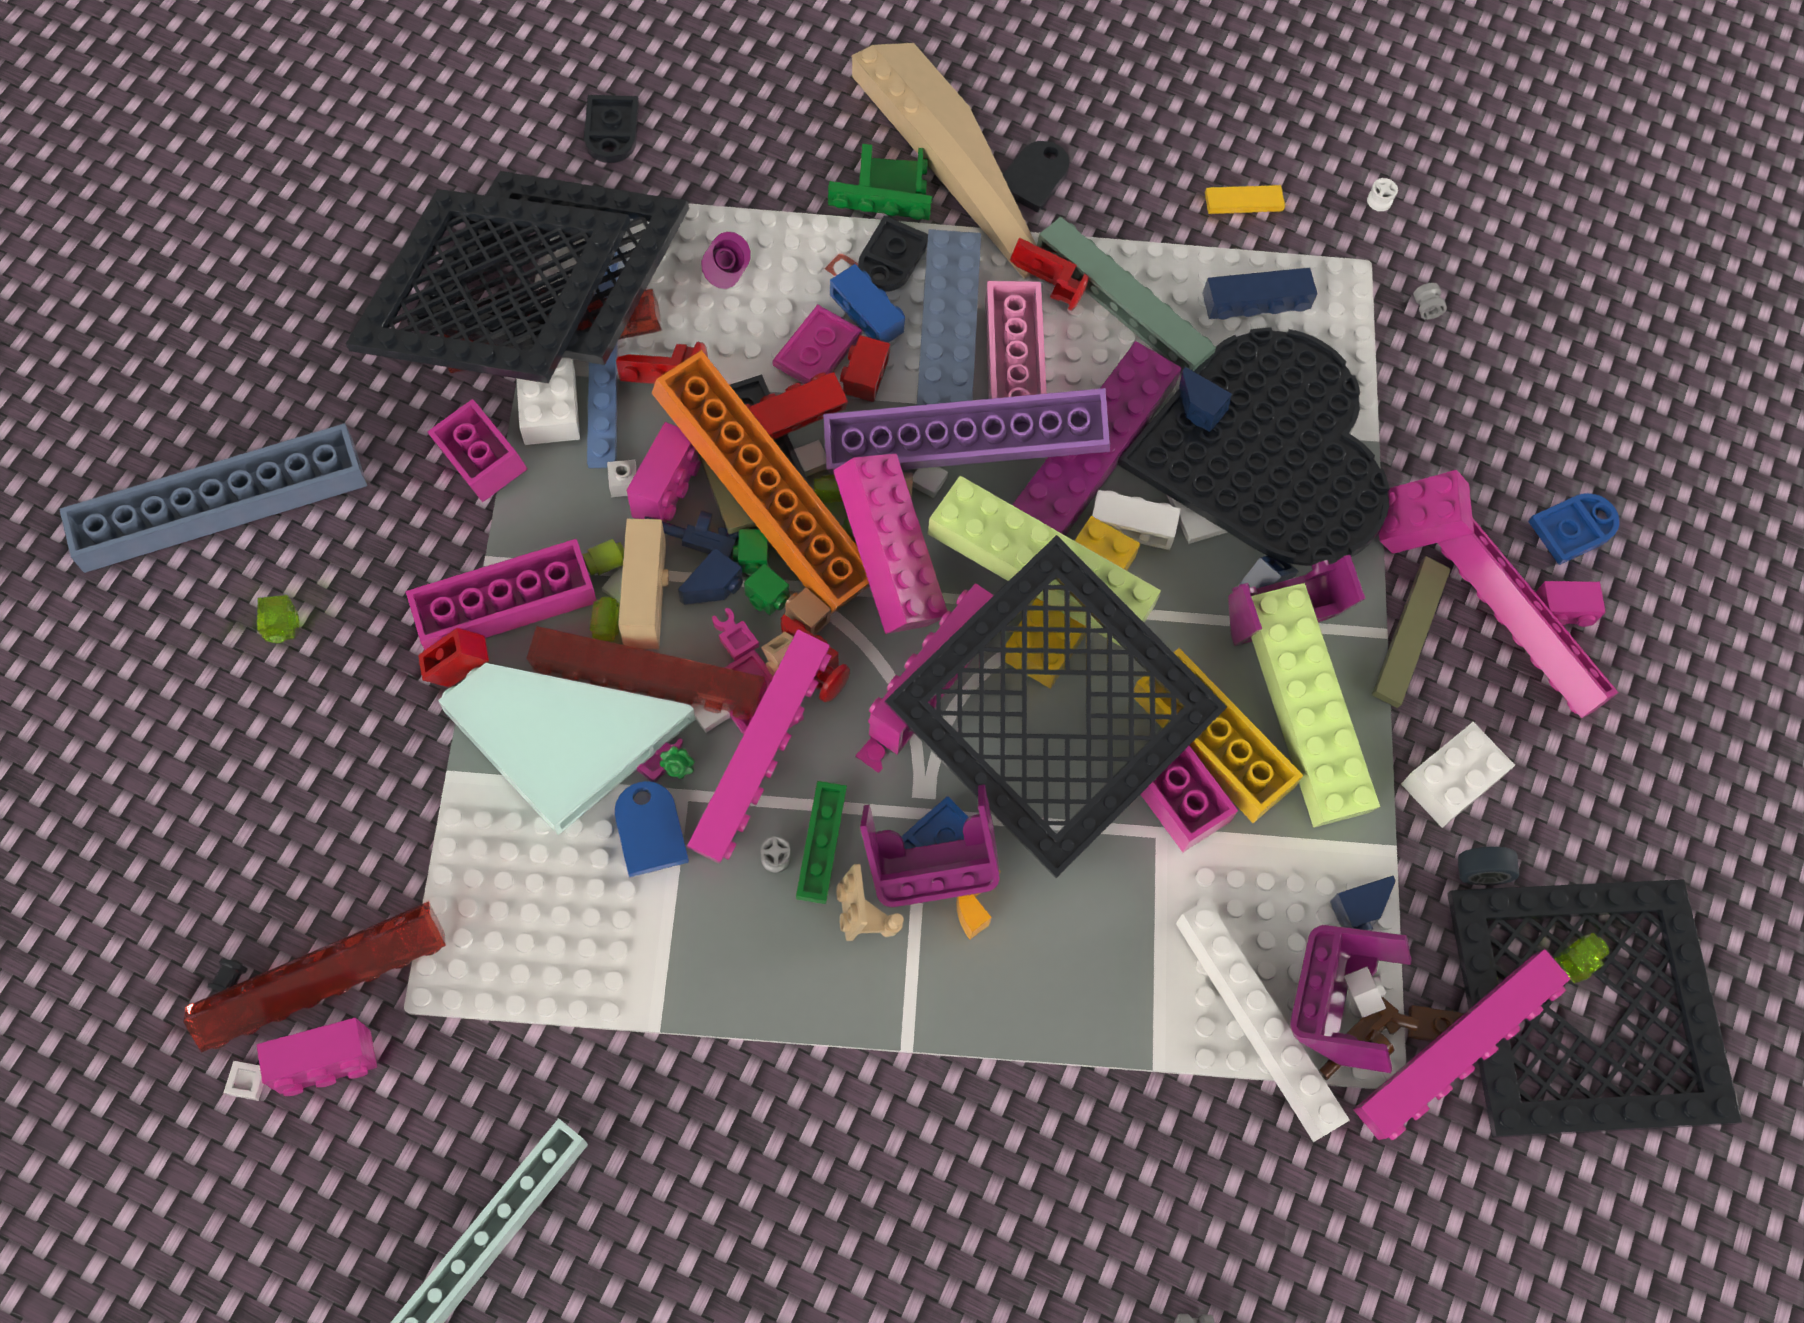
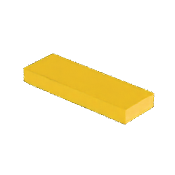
M1281 185L1206 188L1205 191L1208 214L1281 212L1285 208Z

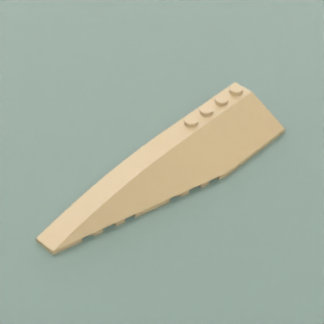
M914 43L872 45L853 54L852 77L917 154L918 148H924L923 159H928V167L1024 279L1032 275L1016 267L1010 261L1019 238L1034 245L1036 243L970 106Z

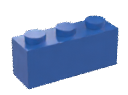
M854 264L830 279V296L856 325L862 329L867 337L889 343L904 333L905 315L903 311L889 301L883 289H878L874 285L866 271H861Z

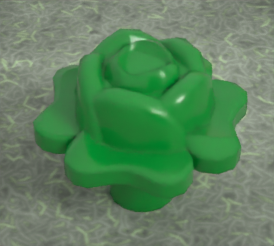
M672 746L669 751L661 753L660 757L662 760L660 761V766L667 771L669 776H677L679 779H683L685 775L694 772L693 765L695 760L688 755L686 749H678Z

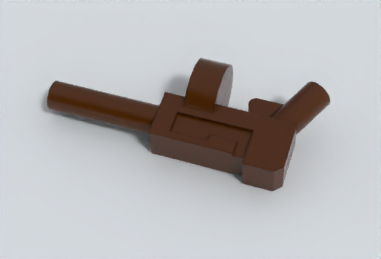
M1381 997L1386 1009L1361 1018L1346 1034L1354 1036L1358 1041L1385 1044L1390 1056L1394 1052V1047L1382 1032L1387 1028L1389 1034L1394 1035L1401 1027L1417 1031L1420 1019L1398 1013L1399 1010L1384 997ZM1329 1059L1318 1071L1324 1080H1328L1342 1065Z

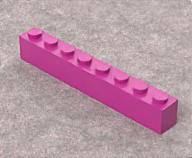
M1474 519V534L1438 542L1443 555L1454 562L1459 569L1460 576L1470 582L1477 590L1476 594L1479 599L1487 603L1494 611L1497 621L1509 629L1515 643L1527 651L1531 662L1546 674L1552 688L1564 696L1572 712L1583 718L1596 711L1619 693Z
M799 629L797 630L687 848L719 864L723 858L730 859L737 845L732 840L737 830L743 833L751 817L746 812L751 803L757 805L764 791L763 788L759 787L764 776L768 778L772 776L778 764L773 759L778 749L785 750L792 736L787 731L792 722L798 724L805 710L800 705L805 696L811 698L818 684L817 681L813 680L818 670L824 672L831 659V655L827 654L830 647L829 644Z
M1545 949L1533 954L1353 1110L1378 1140L1387 1139L1388 1137L1391 1141L1396 1139L1406 1130L1403 1124L1411 1117L1414 1120L1419 1119L1430 1109L1427 1104L1434 1097L1440 1100L1453 1089L1450 1084L1459 1077L1460 1080H1463L1476 1069L1473 1064L1479 1058L1486 1060L1499 1049L1496 1044L1502 1038L1509 1040L1521 1030L1519 1024L1525 1018L1529 1021L1534 1019L1544 1010L1541 1005L1547 999L1554 1001L1566 991L1563 985L1571 978Z

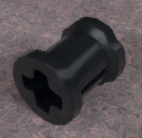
M221 958L219 961L221 966L213 982L208 983L206 988L219 995L233 999L235 996L234 989L241 975L245 974L248 968L234 961Z

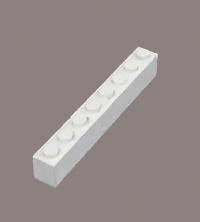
M1206 900L1183 913L1176 922V925L1312 1141L1315 1142L1350 1121L1307 1052L1294 1037L1289 1024L1210 901Z

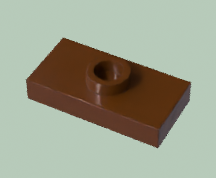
M1411 1005L1408 1016L1420 1020L1417 1031L1408 1029V1038L1432 1042L1464 1013Z

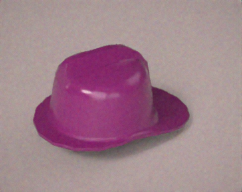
M735 232L721 233L712 241L701 261L702 272L710 284L717 288L728 289L739 281L751 259L748 243Z

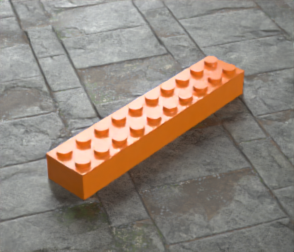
M702 350L656 379L652 390L653 396L802 584L831 608V615L870 587L855 542Z

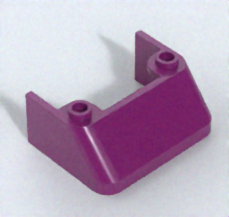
M1346 555L1333 564H1329L1328 560L1316 563L1311 566L1312 571L1306 575L1261 588L1250 587L1248 583L1232 588L1233 593L1228 596L1230 633L1234 646L1252 642L1251 636L1262 630L1251 597L1253 595L1305 583L1318 622L1336 617L1365 600L1366 598L1351 556Z
M985 784L978 785L979 814L970 816L964 822L963 840L905 849L903 839L897 832L893 830L876 832L870 804L863 806L860 829L876 895L883 905L899 907L989 892L997 887L1000 871L994 826Z
M1321 925L1314 928L1308 937L1290 1022L1291 1030L1296 1040L1339 1065L1391 1073L1392 1064L1387 1045L1358 1041L1357 1038L1350 1034L1339 1033L1348 990V984L1344 976L1368 967L1373 977L1377 972L1379 961L1411 965L1407 936Z

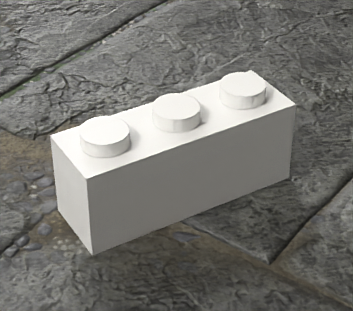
M1098 490L1091 516L1140 544L1170 550L1176 534L1180 508L1173 507L1168 503L1146 501L1141 497L1119 495L1111 490Z

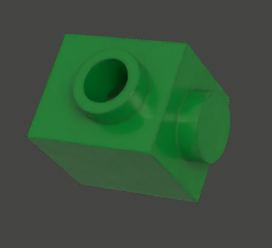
M739 529V545H733V561L739 562V565L742 567V573L752 575L763 564L768 566L769 541L760 529Z
M765 564L744 582L745 595L749 598L752 606L758 611L764 610L769 616L776 610H782L790 597L789 584Z

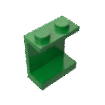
M862 144L859 185L926 195L927 180H922V175H927L928 159H923L924 148H918L917 161L872 158V145Z

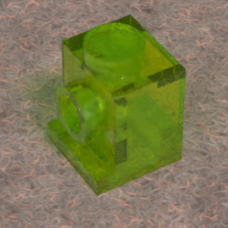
M1595 933L1580 937L1554 959L1571 978L1572 982L1577 983L1592 976L1591 973L1602 967L1604 963L1601 960L1610 952L1606 942L1597 937Z

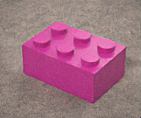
M473 399L427 431L482 503L528 469L515 449Z
M664 422L626 490L631 515L635 519H644L647 516L660 519L663 522H670L675 515L676 504L679 498L683 499L688 491V482L691 476H696L700 469L699 452L679 427Z
M1457 470L1389 488V509L1379 532V541L1392 554L1474 534L1469 483Z
M1190 746L1140 794L1182 852H1185L1230 823L1238 812L1237 808Z
M356 1017L256 1044L262 1083L279 1094H283V1096L298 1095L303 1092V1088L312 1085L327 1087L335 1084L336 1079L348 1076L350 1079L363 1077L368 1074V1070L377 1068L371 1031Z

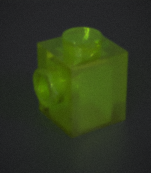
M288 595L258 598L257 630L265 642L282 643L287 639H295V628H299L300 624L299 614Z

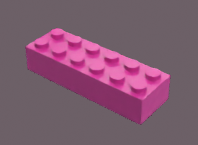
M897 454L852 458L833 470L885 634L927 627L940 621L947 612V607Z
M577 539L405 591L424 650L456 628L481 634L487 638L597 603L594 588Z
M976 583L969 591L965 589L956 601V608L952 612L948 610L939 622V629L935 633L930 632L922 643L923 649L918 655L913 653L904 666L906 670L900 677L895 675L887 686L888 692L882 699L878 697L871 705L868 723L870 724L869 735L898 755L914 733L884 701L994 596ZM958 673L942 689H950L958 679ZM936 695L928 702L933 708L936 707Z

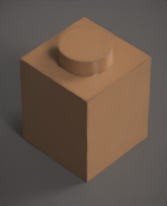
M806 587L799 594L794 593L785 604V615L792 620H799L806 630L814 636L830 622L831 608Z

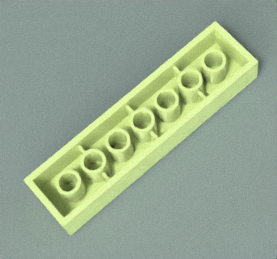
M959 476L929 519L928 535L1007 581L1015 576L1042 548L1058 535L1143 622L1146 621L1155 607L1161 592L1158 588L962 476ZM1054 579L1049 585L1061 584L1056 579ZM1048 590V605L1064 606V590ZM1043 591L1036 597L1042 601ZM1070 594V606L1082 607ZM1070 612L1072 619L1086 626V612ZM1091 616V628H1103ZM1098 633L1107 638V633ZM1112 637V642H1114V643H1116L1117 645L1121 646V645Z
M1305 583L1251 596L1262 626V630L1251 636L1292 763L1304 775L1299 781V785L1313 827H1319L1374 811L1380 807Z

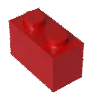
M859 335L856 345L852 344L849 349L848 367L843 366L840 382L843 383L844 394L871 402L875 401L890 359V343Z
M460 628L454 629L418 655L422 680L446 687H452L464 679L472 669L481 667L489 662L485 636Z

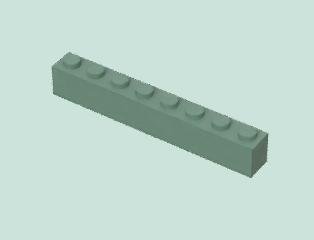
M1059 217L1039 234L1038 247L1076 264L1077 266L1071 277L1081 282L1084 273L1089 276L1085 292L1159 355L1182 368L1181 374L1185 367L1194 372L1199 365L1215 352L1216 346L1213 345L1209 338L1195 330L1190 322L1183 320L1168 304L1163 303L1149 288L1139 283L1129 271H1125L1110 255H1106L1091 239H1087L1072 223H1068L1065 219Z

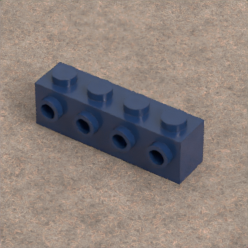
M1310 267L1209 277L1202 292L1208 318L1221 320L1238 316L1252 317L1258 314H1279L1287 311L1302 312L1312 308L1318 294Z

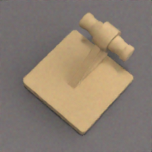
M853 864L840 883L837 884L836 889L837 900L842 902L843 913L840 915V929L842 932H845L846 941H853L861 933H881L884 937L896 935L902 928L903 916L899 913L887 916L865 900L861 865Z

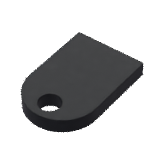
M587 96L584 140L587 152L594 159L604 163H616L625 160L633 153L637 140L638 96ZM606 147L616 148L613 152L603 151Z
M1036 141L1027 145L1003 174L1015 201L1039 213L1065 180L1069 170V157L1061 146L1053 142ZM1047 153L1054 154L1056 158L1049 159L1046 158L1044 155Z
M884 215L862 251L858 267L861 271H866L869 274L872 282L878 289L881 288L885 292L897 290L908 281L925 252L928 234ZM881 273L885 275V278L876 280L872 275Z

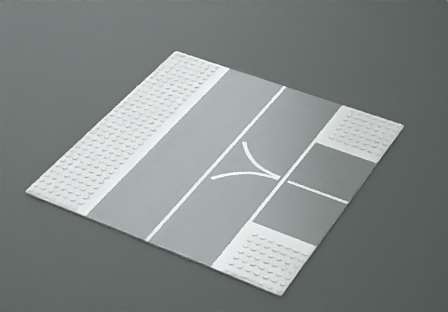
M688 204L689 211L617 342L618 356L635 354L672 357L676 344H687V347H694L696 342L699 341L706 345L708 359L729 385L761 374L770 394L775 393L776 396L786 392L785 389L795 383L803 385L802 382L774 367L772 360L817 304L857 326L830 296V279L854 264L858 266L859 257L881 220ZM899 221L927 234L929 229L981 233L973 400L988 399L985 318L987 281L1041 282L1047 393L1100 389L1135 341L1154 351L1088 293L1084 292L1073 311L1067 310L1069 304L1050 298L1055 285L1034 275L1024 279L981 228ZM643 223L630 228L632 234L646 229ZM735 232L748 243L751 259L741 278L733 287L728 289L717 288L705 278L701 268V261L706 250L719 234ZM1030 232L1037 245L1040 233ZM558 235V236H556V237L550 239V241H552V240H554V239H556V238H559L560 236ZM1086 237L1091 239L1106 255H1110L1125 271H1129L1139 283L1149 288L1163 303L1168 304L1183 320L1190 322L1193 328L1201 335L1209 338L1214 346L1219 345L1233 335L1238 337L1249 333L1251 329L1272 327V331L1288 332V329L1300 331L1316 337L1331 346L1346 360V367L1352 375L1356 376L1359 384L1360 411L1351 435L1371 450L1375 455L1374 460L1380 467L1372 263L1369 260ZM581 239L573 244L575 245L585 240ZM630 242L619 248L624 253L635 248V246ZM564 247L553 253L557 258L568 253L569 250L567 247ZM927 248L908 281L897 290L885 292L889 301L903 311L905 325L904 333L889 342L891 344L890 359L875 401L871 402L845 394L848 400L846 409L838 413L916 406ZM548 254L540 258L538 265L540 266L551 261L550 255ZM572 258L561 263L563 269H566L576 264V261ZM622 261L619 262L618 269L625 267ZM556 266L543 271L545 277L559 272ZM1311 268L1318 293L1311 309L1302 312L1287 311L1279 314H1258L1252 317H1230L1225 320L1208 318L1202 292L1209 277ZM876 273L872 277L876 280H882L885 278V275ZM539 274L536 275L535 282L542 280ZM587 320L580 323L577 330L581 331L588 328L590 321ZM862 331V336L867 337V335ZM848 353L833 371L842 389L843 383L840 382V375L843 366L848 367L849 365ZM573 359L580 440L525 445L519 426L516 383L506 440L515 449L528 469L497 491L483 567L573 539H577L582 554L587 553V549L610 539H613L615 543L621 542L624 548L627 519H635L631 515L628 496L611 497L608 468H588L589 362ZM617 369V461L636 460L638 470L664 422L674 426L677 425L653 396L654 384L620 381ZM1181 373L1179 375L1176 386L1165 399V401L1157 410L1152 419L1158 414V412L1164 407V405L1179 389V384L1182 375ZM824 419L788 434L794 449L819 440L825 451ZM1048 457L942 466L940 468L947 471L948 476L934 498L912 487V503L947 611L952 612L957 606L956 601L965 589L969 591L975 583L995 595L1008 581L928 535L930 517L959 476L964 477L1012 505ZM701 464L697 475L691 476L688 482L689 487L683 499L679 498L673 519L670 522L667 521V523L682 528H687L688 524L696 527L700 512L703 510L713 514L708 531L718 534V528H726ZM1119 465L1116 466L1100 488L1101 491L1111 490L1123 496L1141 497L1146 501L1170 504L1166 494ZM827 469L807 476L806 478L812 490L839 524L843 525L847 513L835 476H832ZM917 469L902 470V472L913 473V475L917 471ZM1096 495L1066 536L1070 539H1076L1092 515ZM1178 522L1175 538L1170 550L1140 544L1136 557L1127 570L1161 590L1155 607L1144 623L1172 652L1180 648L1292 763L1253 642L1234 646L1230 633L1228 596L1233 593L1232 588L1240 585L1239 583L1258 559L1267 555L1257 551L1228 532L1188 544ZM756 526V527H752V528H749V529H759V528ZM1379 533L1365 549L1351 557L1366 599L1336 617L1318 622L1380 804L1379 808L1370 813L1314 828L1298 783L1292 791L1254 823L1234 804L1238 812L1230 823L1185 852H1182L1143 797L1139 795L1057 878L991 813L999 870L1001 871L1000 879L995 889L983 892L975 897L992 917L988 927L970 940L965 934L958 918L957 897L899 907H887L877 898L860 829L863 806L870 804L876 832L893 830L900 834V836L905 834L947 796L968 817L979 814L978 798L915 734H913L898 755L882 745L885 749V755L881 760L883 769L879 773L855 757L871 738L869 735L870 724L868 723L871 705L878 697L882 699L888 692L887 686L895 675L899 677L906 670L904 666L913 653L918 655L923 649L922 643L930 632L935 633L940 627V621L927 627L885 634L871 588L868 587L833 613L830 617V622L816 634L823 637L830 647L838 652L839 666L846 664L850 668V676L846 685L830 702L819 700L821 690L816 688L811 698L804 697L800 705L805 708L803 712L804 719L788 729L787 733L792 736L784 751L778 749L773 759L778 764L770 778L764 776L759 786L764 791L757 805L750 804L746 814L751 817L743 833L737 830L732 840L737 845L730 859L723 858L720 864L687 848V845L743 737L742 732L731 717L707 733L704 732L697 720H695L674 737L668 744H675L680 738L683 740L682 749H686L688 755L695 760L693 765L694 772L685 775L683 779H679L677 776H669L666 771L656 782L665 787L674 799L689 863L630 878L615 819V804L619 795L627 787L638 782H651L649 779L635 770L581 817L557 835L455 724L404 1010L408 1014L1275 1081L1179 930L1176 922L1183 913L1209 900L1289 1026L1310 932L1321 925L1341 927L1330 903L1337 893L1394 875L1396 882L1383 914L1372 926L1374 929L1372 931L1400 934L1391 705L1372 695L1388 652L1384 545L1379 541ZM664 534L666 541L665 569L669 570V586L663 587L659 650L624 649L618 625L620 602L602 591L604 584L617 570L615 568L601 575L596 573L591 576L589 574L597 603L485 638L489 662L487 663L691 705L712 692L705 679L734 662L719 640V634L723 632L718 631L714 627L712 617L715 615L719 621L725 622L728 620L725 609H731L734 613L735 624L744 621L758 640L759 648L755 650L766 664L768 660L761 647L782 634L780 618L785 614L786 606L780 611L776 610L771 616L764 610L758 611L750 603L749 598L745 595L744 582L751 576L746 573H742L743 583L740 589L735 594L731 593L725 600L684 605L680 602L678 589L709 554L682 546L683 539ZM739 539L735 541L734 545H739ZM769 542L768 567L789 584L790 596L794 593L799 594L805 586ZM732 550L731 557H730V559H731L732 561H733V550ZM1291 564L1299 571L1293 578L1306 575L1312 571L1311 566ZM1022 611L1007 626H1018L1022 620ZM1006 631V643L1013 632ZM1001 632L985 647H1001ZM1091 633V649H1107V638L1098 633ZM1086 635L1077 649H1086ZM1112 642V650H1125ZM984 652V668L1000 669L1001 653ZM979 653L966 668H979ZM1073 654L1070 658V670H1086V654ZM1091 654V670L1107 671V655ZM1112 655V671H1128V655ZM1134 659V671H1146ZM1005 662V669H1016ZM962 673V690H979V673ZM984 674V690H1000V674ZM1005 674V690L1022 691V674ZM1027 675V734L1086 735V675H1059L1051 689ZM1091 676V692H1107V676ZM1112 676V692H1128V676ZM1134 676V687L1136 682L1143 676ZM958 679L950 689H958ZM945 694L941 699V711H957V694ZM962 695V711H979V695ZM984 695V711L1000 712V695ZM1005 695V712H1022V696ZM1091 697V713L1107 714V697ZM1112 697L1113 714H1128V697ZM1134 699V714H1148ZM942 716L957 731V716ZM962 716V733H979V716ZM984 716V733H1000V717ZM1005 717V733L1022 734V717ZM1091 718V735H1107V718ZM1113 719V735H1129V719ZM1134 719V735L1150 736V719ZM1155 721L1156 734L1162 727ZM964 738L979 754V738ZM984 738V755H1000V738ZM1005 738V755H1022V738ZM1027 739V755L1043 756V739ZM1048 739V756H1065V739ZM1070 739V756H1086L1085 739ZM1091 740V756L1107 757V740ZM1113 740V757H1129V740ZM1134 740V755L1148 741ZM984 759L1000 775V760ZM1005 760V777H1022V760ZM1027 760V777H1043V760ZM1048 760V777L1065 778V761ZM1070 761V778H1086V761ZM1091 761V778H1107V761ZM1113 761V776L1127 762ZM817 781L847 785L826 904L796 899ZM1006 781L1022 798V782ZM1027 782V799H1043V782ZM1048 782V799H1065V782ZM1070 782V799L1086 800V783ZM1091 783V798L1106 783ZM644 791L639 792L635 795L634 802L639 805L649 802L651 795ZM1027 803L1043 819V804ZM1048 804V821H1065V804ZM1070 804V819L1085 804ZM1049 825L1055 833L1063 827ZM774 836L785 839L791 849V862L788 868L778 873L766 870L762 865L760 855L763 842ZM853 864L861 865L865 900L887 916L895 913L903 916L902 928L896 935L884 937L881 933H861L853 941H846L845 932H842L840 929V915L843 913L842 902L837 900L836 889L837 884L840 883ZM1379 961L1377 972L1372 978L1379 976L1387 993L1381 997H1384L1399 1010L1398 1013L1404 1015L1402 964ZM1349 987L1339 1033L1344 1034L1362 1018ZM1401 1027L1394 1035H1390L1387 1028L1382 1032L1394 1047V1052L1390 1055L1391 1073L1341 1066L1328 1080H1324L1328 1086L1377 1089L1406 1064L1405 1028ZM1301 1043L1317 1070L1329 1060Z

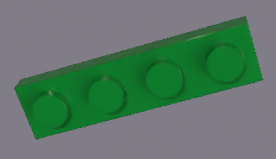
M833 181L829 182L828 206L861 210L863 212H876L889 216L910 217L916 220L930 219L932 196Z
M817 781L797 887V900L827 903L847 785Z

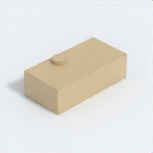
M627 519L618 622L624 649L659 650L663 587L669 586V570L665 569L666 541L662 520Z

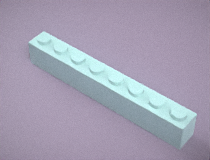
M558 1118L390 1323H444L588 1146L587 1142Z

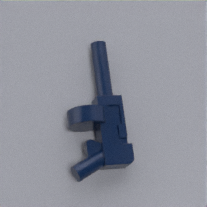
M703 510L700 512L696 527L688 524L687 528H682L662 521L664 534L683 539L682 546L710 554L715 548L730 558L733 545L739 539V532L728 534L727 529L723 527L718 528V534L708 531L713 514ZM645 516L644 519H654V518Z

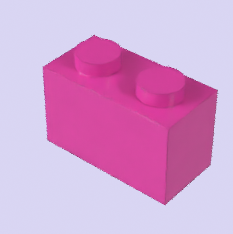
M1544 581L1535 592L1562 625L1578 624L1581 627L1592 626L1605 614L1600 582Z

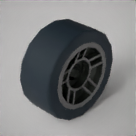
M1497 846L1479 847L1465 850L1458 856L1459 879L1464 883L1471 885H1499L1512 882L1519 877L1518 856L1512 849Z

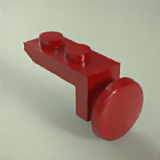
M1022 238L1018 239L1010 261L1016 267L1055 285L1050 298L1069 304L1067 310L1073 311L1085 292L1089 276L1084 273L1081 282L1072 278L1071 276L1077 266L1076 264Z
M699 341L696 342L694 347H687V344H676L672 357L635 354L618 356L615 361L620 381L655 384L657 378L702 350L708 357L706 345Z
M785 614L780 618L782 633L786 632L794 637L799 629L827 643L820 635L814 636L807 631L799 620H792ZM829 647L827 654L831 655V659L824 672L818 670L813 679L818 682L816 689L821 690L819 700L823 702L833 700L842 691L850 676V668L846 664L839 666V654L831 647Z

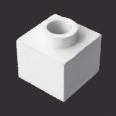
M636 460L607 462L611 497L627 496L626 490L637 472Z
M1368 967L1344 976L1362 1018L1386 1009L1381 996L1387 993L1379 976L1372 978Z

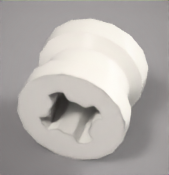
M1387 178L1377 179L1367 198L1369 206L1376 211L1388 210L1398 192L1397 185Z

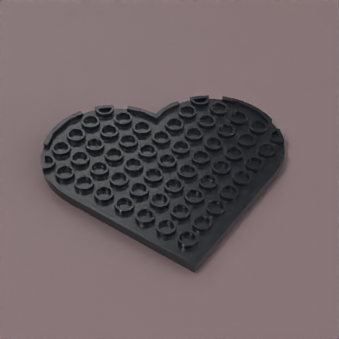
M1272 327L1251 329L1249 333L1238 337L1233 335L1217 345L1215 352L1195 369V373L1232 394L1228 411L1210 432L1203 427L1196 426L1191 420L1187 419L1180 389H1178L1118 460V465L1252 548L1271 558L1289 564L1312 566L1328 560L1329 564H1333L1346 555L1353 557L1376 538L1389 509V484L1384 469H1380L1374 460L1375 455L1371 450L1351 435L1360 411V389L1356 376L1351 374L1346 367V360L1331 346L1316 337L1292 329H1288V332L1272 331Z

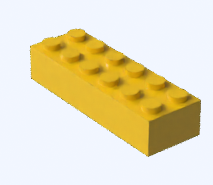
M1090 516L1074 540L1126 571L1134 561L1140 546L1139 542L1093 516ZM1036 598L1031 606H1043V601ZM1027 611V627H1043V611ZM1048 611V627H1064V613ZM1070 617V628H1086L1085 625ZM1022 620L1017 627H1022ZM1013 632L1006 643V648H1022V632ZM1027 632V648H1043V632ZM1048 632V648L1064 649V633ZM1070 633V649H1077L1086 633ZM1006 653L1005 662L1016 669H1022V653ZM1027 653V669L1043 670V653ZM1048 653V670H1063L1064 654ZM1027 674L1050 689L1059 677V675Z
M1178 648L1173 653L1227 706L1189 746L1228 798L1254 823L1292 791L1304 775L1198 666ZM1143 676L1136 682L1134 693H1150L1149 677ZM1155 680V693H1167ZM1134 698L1150 714V698ZM1155 698V714L1171 715V698ZM1176 702L1177 713L1182 707ZM1155 719L1161 727L1169 721L1168 719Z

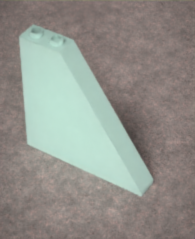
M489 663L472 669L461 683L448 688L443 693L442 698L438 700L443 711L557 835L625 780L640 764H644L665 743H669L696 720L694 709L688 704Z

